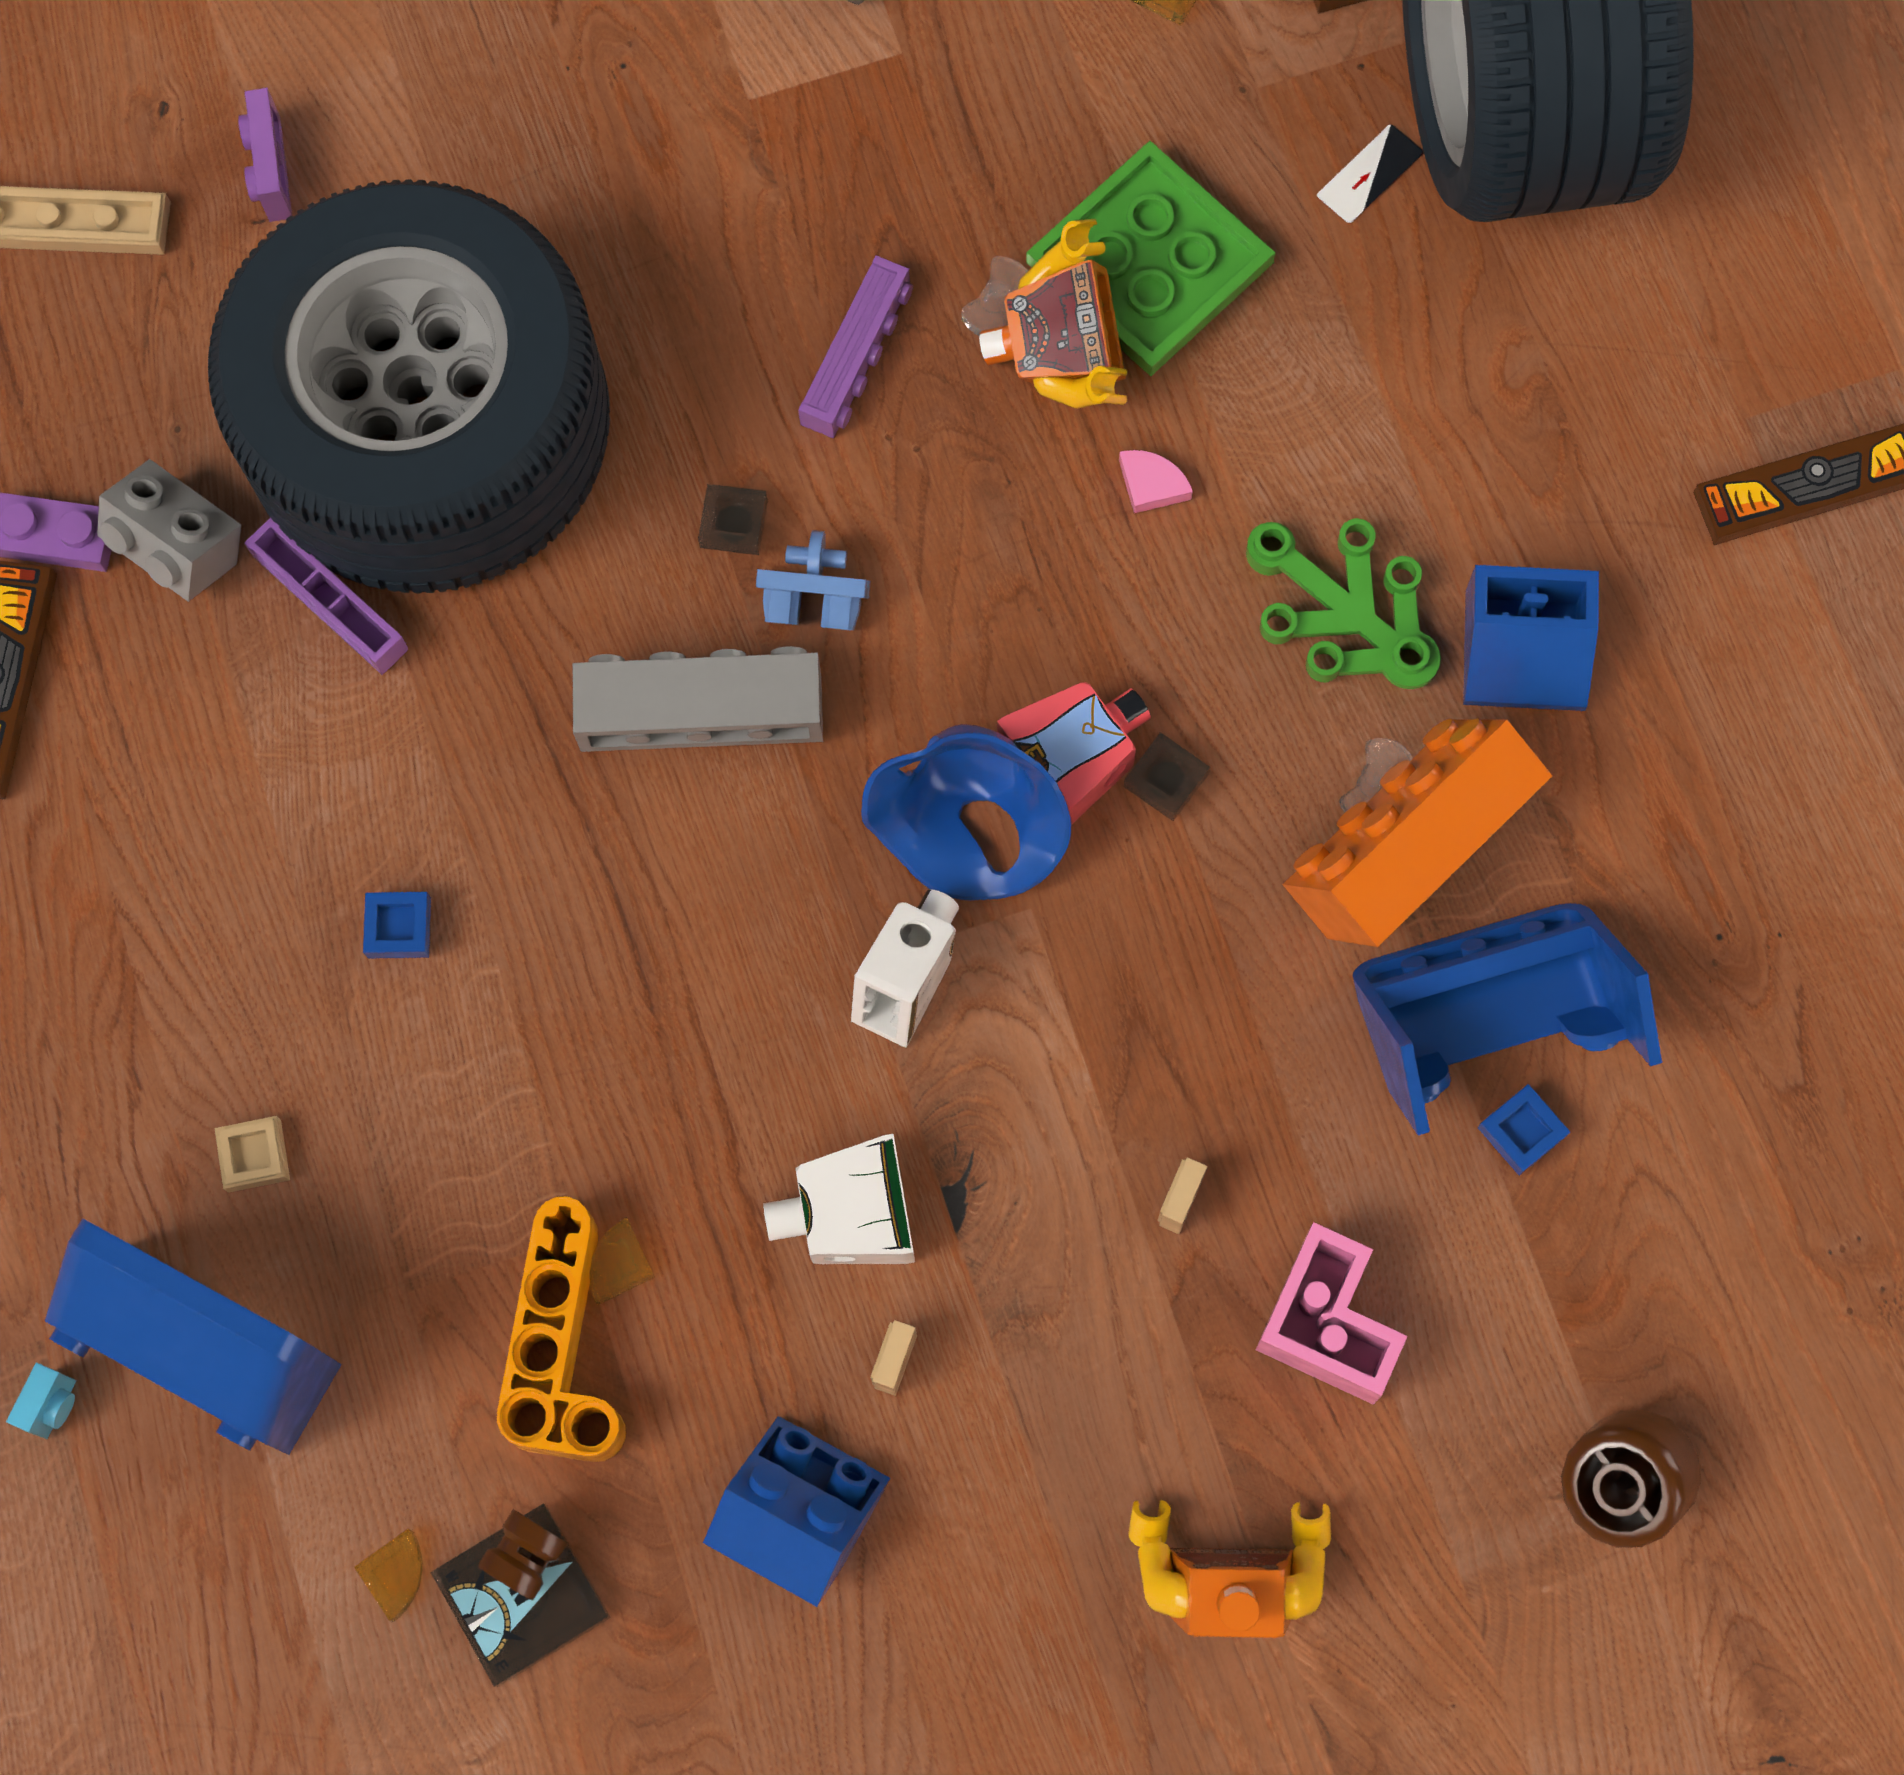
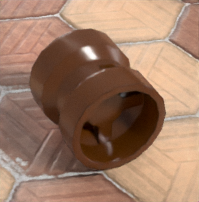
M513 1509L502 1525L504 1536L497 1547L487 1549L477 1567L533 1601L543 1585V1571L548 1563L559 1560L568 1543ZM520 1546L532 1553L529 1558L517 1551Z

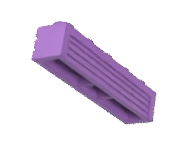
M875 255L798 410L800 425L818 433H823L831 438L835 437L839 427L844 429L847 426L852 413V408L849 406L854 396L861 397L867 384L865 374L870 365L873 367L877 365L883 350V346L880 344L885 334L890 336L895 329L898 315H896L897 309L900 304L906 305L910 299L913 284H910L909 268Z
M269 518L244 542L252 557L383 675L408 651L409 648L403 637L317 560L316 557L312 554L309 555L297 546V542L293 539L290 540L279 528V525L274 523L272 518Z

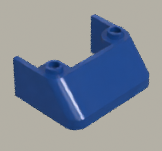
M1567 903L1550 906L1376 957L1362 963L1353 972L1357 999L1388 1091L1417 1135L1430 1132L1425 1103L1438 1098L1440 1093L1449 1086L1451 1077L1448 1065L1559 1032H1563L1573 1044L1582 1046L1589 1051H1604L1614 1047L1619 1041L1628 1039L1649 1066L1662 1063L1648 973L1589 907L1581 904Z
M83 1218L68 1241L45 1318V1322L56 1327L49 1338L50 1340L83 1358L90 1347L222 1420L216 1432L251 1451L258 1440L290 1455L342 1364L299 1337Z

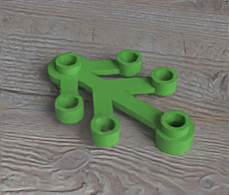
M1359 518L1351 519L1345 522L1340 529L1337 544L1339 551L1345 556L1348 592L1295 549V538L1286 526L1276 522H1266L1252 530L1246 547V558L1249 565L1256 572L1263 575L1272 576L1283 572L1328 609L1323 611L1295 612L1290 606L1283 603L1269 605L1262 613L1259 626L1260 633L1266 641L1272 644H1284L1291 640V638L1359 634L1375 647L1373 649L1342 652L1338 645L1330 641H1321L1314 644L1307 655L1306 671L1312 679L1318 682H1330L1338 676L1383 673L1388 681L1397 687L1417 689L1433 680L1439 669L1441 656L1436 642L1419 629L1416 590L1422 578V569L1415 559L1408 556H1398L1388 563L1384 574V586L1389 593L1393 594V629L1375 614L1370 553L1373 549L1376 533L1368 521ZM1352 532H1359L1365 536L1367 543L1359 547L1353 546L1347 541L1346 535ZM1266 537H1275L1281 541L1283 546L1277 551H1268L1262 546L1261 541ZM1399 569L1406 570L1412 575L1413 581L1408 584H1400L1394 580L1392 573ZM1280 616L1288 621L1289 628L1284 631H1275L1269 627L1267 621L1272 617ZM1406 649L1415 650L1420 655L1421 662L1415 665L1406 664L1400 658V652ZM1320 654H1327L1335 660L1336 665L1331 669L1324 670L1316 666L1314 658Z

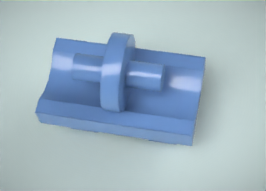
M812 530L809 547L787 545L785 556L786 563L807 565V574L757 569L756 587L764 588L763 607L765 622L799 625L802 592L824 594L821 627L854 630L861 609V598L869 599L871 581L823 576L824 567L846 568L847 551L825 549V531Z

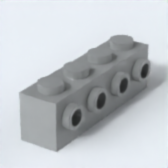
M780 647L772 650L771 655L746 656V653L741 650L722 649L712 652L710 657L686 658L685 655L677 652H658L652 654L649 660L625 661L623 657L618 655L600 654L590 657L588 662L572 663L573 734L581 752L823 742L822 681L818 653H807L805 649L800 647Z

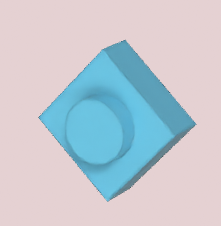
M36 1362L6 1422L26 1432L48 1439L52 1429L60 1428L72 1410L75 1395L71 1391L77 1380Z

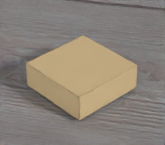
M277 1116L215 1128L222 1183L225 1191L230 1193L290 1180L282 1122Z
M1188 1157L1186 1160L1182 1159L1159 1213L1158 1222H1160V1227L1180 1234L1207 1169L1206 1165Z
M896 1320L893 1323L890 1322L870 1377L875 1389L896 1396L917 1338L916 1327Z

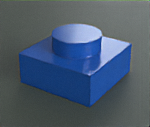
M427 892L365 893L364 955L368 959L429 958L431 897Z
M1529 1084L1478 1126L1480 1132L1519 1176L1570 1133L1569 1129Z

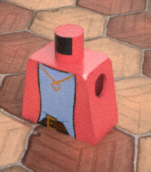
M1081 682L1002 717L997 721V732L1011 739L1021 751L1038 761L1055 779L1067 803L1072 825L1132 768L1135 761L1136 748L1127 734L1150 720L1151 715L1142 698L1132 688L1105 705L1090 684Z

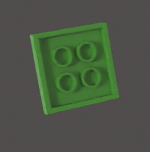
M1148 141L1026 252V263L1032 268L1047 251L1061 240L1062 230L1068 222L1085 219L1097 220V225L1092 226L1089 231V243L1104 242L1106 251L1101 255L1087 256L1084 261L1092 259L1107 268L1121 350L1150 377L1274 263L1276 253L1151 141Z

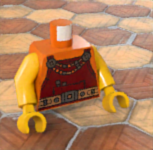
M1096 219L1073 220L1064 226L1061 240L1047 251L1019 280L1018 289L1005 296L1004 303L1008 325L981 331L979 338L981 352L987 365L1014 360L1018 377L1034 384L1041 396L1075 409L1102 403L1124 405L1127 402V396L1115 394L1114 389L1116 381L1126 379L1127 370L1124 369L1108 271L1107 268L1092 259L1084 261L1087 256L1101 255L1106 251L1104 242L1089 243V231L1092 226L1097 225Z
M1160 1500L1157 1517H1149L1140 1512L1139 1501H1134L1128 1536L1131 1542L1140 1547L1138 1558L1144 1596L1148 1605L1154 1611L1168 1615L1187 1635L1284 1637L1291 1620L1312 1614L1318 1609L1322 1601L1326 1555L1323 1549L1331 1541L1329 1506L1323 1503L1322 1516L1317 1519L1308 1520L1301 1517L1300 1502L1293 1505L1291 1509L1292 1540L1296 1546L1294 1550L1170 1548L1165 1544L1171 1515L1169 1504L1164 1500Z

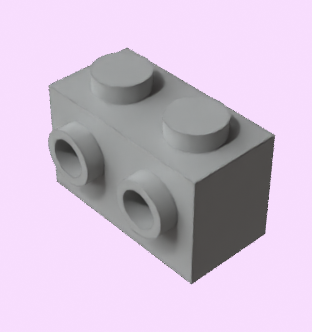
M151 459L99 495L97 536L113 552L123 554L148 572L157 584L170 588L186 601L192 600L237 565L241 524Z

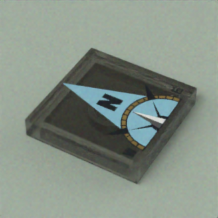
M543 1503L524 1515L568 1543L546 1504ZM503 1528L431 1572L494 1687L503 1685L611 1618L569 1543L559 1560L548 1563L543 1571V1585L533 1601L477 1567L487 1549L498 1546L504 1536ZM521 1546L517 1550L528 1558L532 1554Z

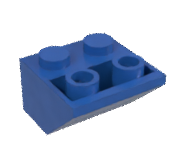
M1475 565L1465 592L1463 705L1586 711L1598 636L1599 571Z
M778 1416L726 1487L703 1543L817 1607L844 1566L881 1498L890 1477L817 1438L807 1430Z

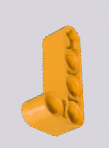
M567 1196L555 1197L546 1201L537 1210L533 1221L498 1403L497 1425L501 1434L509 1442L525 1451L590 1462H601L614 1457L621 1450L626 1439V1426L622 1416L606 1401L596 1397L570 1393L597 1248L598 1227L588 1210L578 1200ZM567 1217H571L580 1229L579 1233H569L567 1235L563 1253L570 1262L575 1263L573 1267L559 1261L562 1245L561 1241L552 1231L554 1226L563 1227ZM547 1256L554 1258L551 1260H545ZM553 1278L568 1280L570 1292L567 1299L561 1305L555 1308L541 1306L539 1292L548 1280ZM543 1340L555 1342L558 1347V1356L555 1363L549 1369L542 1372L530 1370L527 1364V1355L533 1345ZM529 1404L543 1405L546 1412V1421L543 1428L532 1436H520L515 1428V1419L518 1412ZM595 1413L606 1415L610 1422V1430L606 1439L596 1446L582 1445L578 1438V1428L583 1419Z

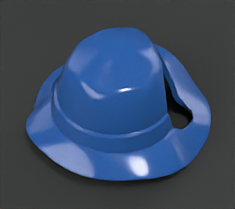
M960 724L949 727L934 735L929 740L925 749L898 756L882 763L868 778L862 796L861 816L867 829L928 889L940 891L958 900L1001 899L1030 890L1041 883L1056 868L1064 856L1070 841L1071 817L1065 798L1055 779L1038 761L1021 751L1011 739L996 731L977 725ZM921 760L914 770H908L907 773L899 770L906 765ZM976 801H990L999 805L1011 816L1018 830L1020 852L1018 859L1008 871H995L985 858L981 847L962 822L960 815L963 806Z

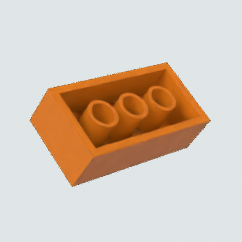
M1446 719L1440 722L1425 735L1422 741L1425 747L1411 761L1404 760L1385 773L1380 780V785L1383 788L1367 803L1363 801L1354 805L1337 821L1339 830L1324 845L1322 843L1316 844L1299 856L1293 865L1296 872L1282 885L1327 939L1379 947L1552 777V774L1507 719Z

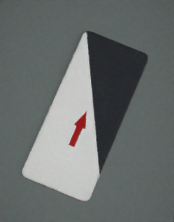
M1388 125L1318 192L1317 197L1344 221L1352 223L1423 154V150L1394 125Z

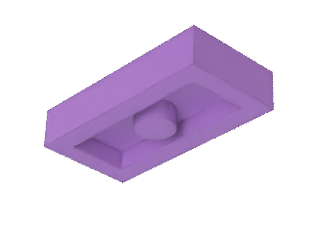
M268 88L245 91L247 114L239 115L238 122L243 146L246 151L252 150L253 166H247L244 169L248 194L252 202H261L270 222L286 220L290 215L292 216L280 115Z
M0 493V557L106 572L111 549L97 536L99 506Z

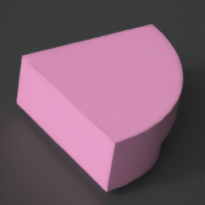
M1129 450L1119 453V462L1134 513L1192 500L1193 491L1187 478L1171 461L1147 451Z

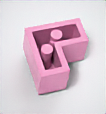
M1313 1222L1255 1350L1374 1404L1382 1396L1408 1336L1348 1309L1373 1249Z

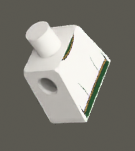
M927 890L917 908L906 902H899L855 974L851 1022L907 1048L952 958L956 929L951 923L959 910V906L954 899L940 891Z
M893 1134L883 1135L796 1167L800 1197L763 1203L769 1241L806 1235L812 1263L908 1264L915 1262Z

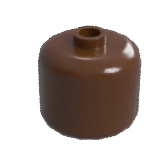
M1621 1410L1599 1420L1582 1435L1568 1452L1561 1474L1563 1500L1575 1523L1593 1539L1616 1548L1644 1547L1664 1538L1694 1505L1701 1483L1699 1456L1688 1435L1669 1418L1648 1410Z

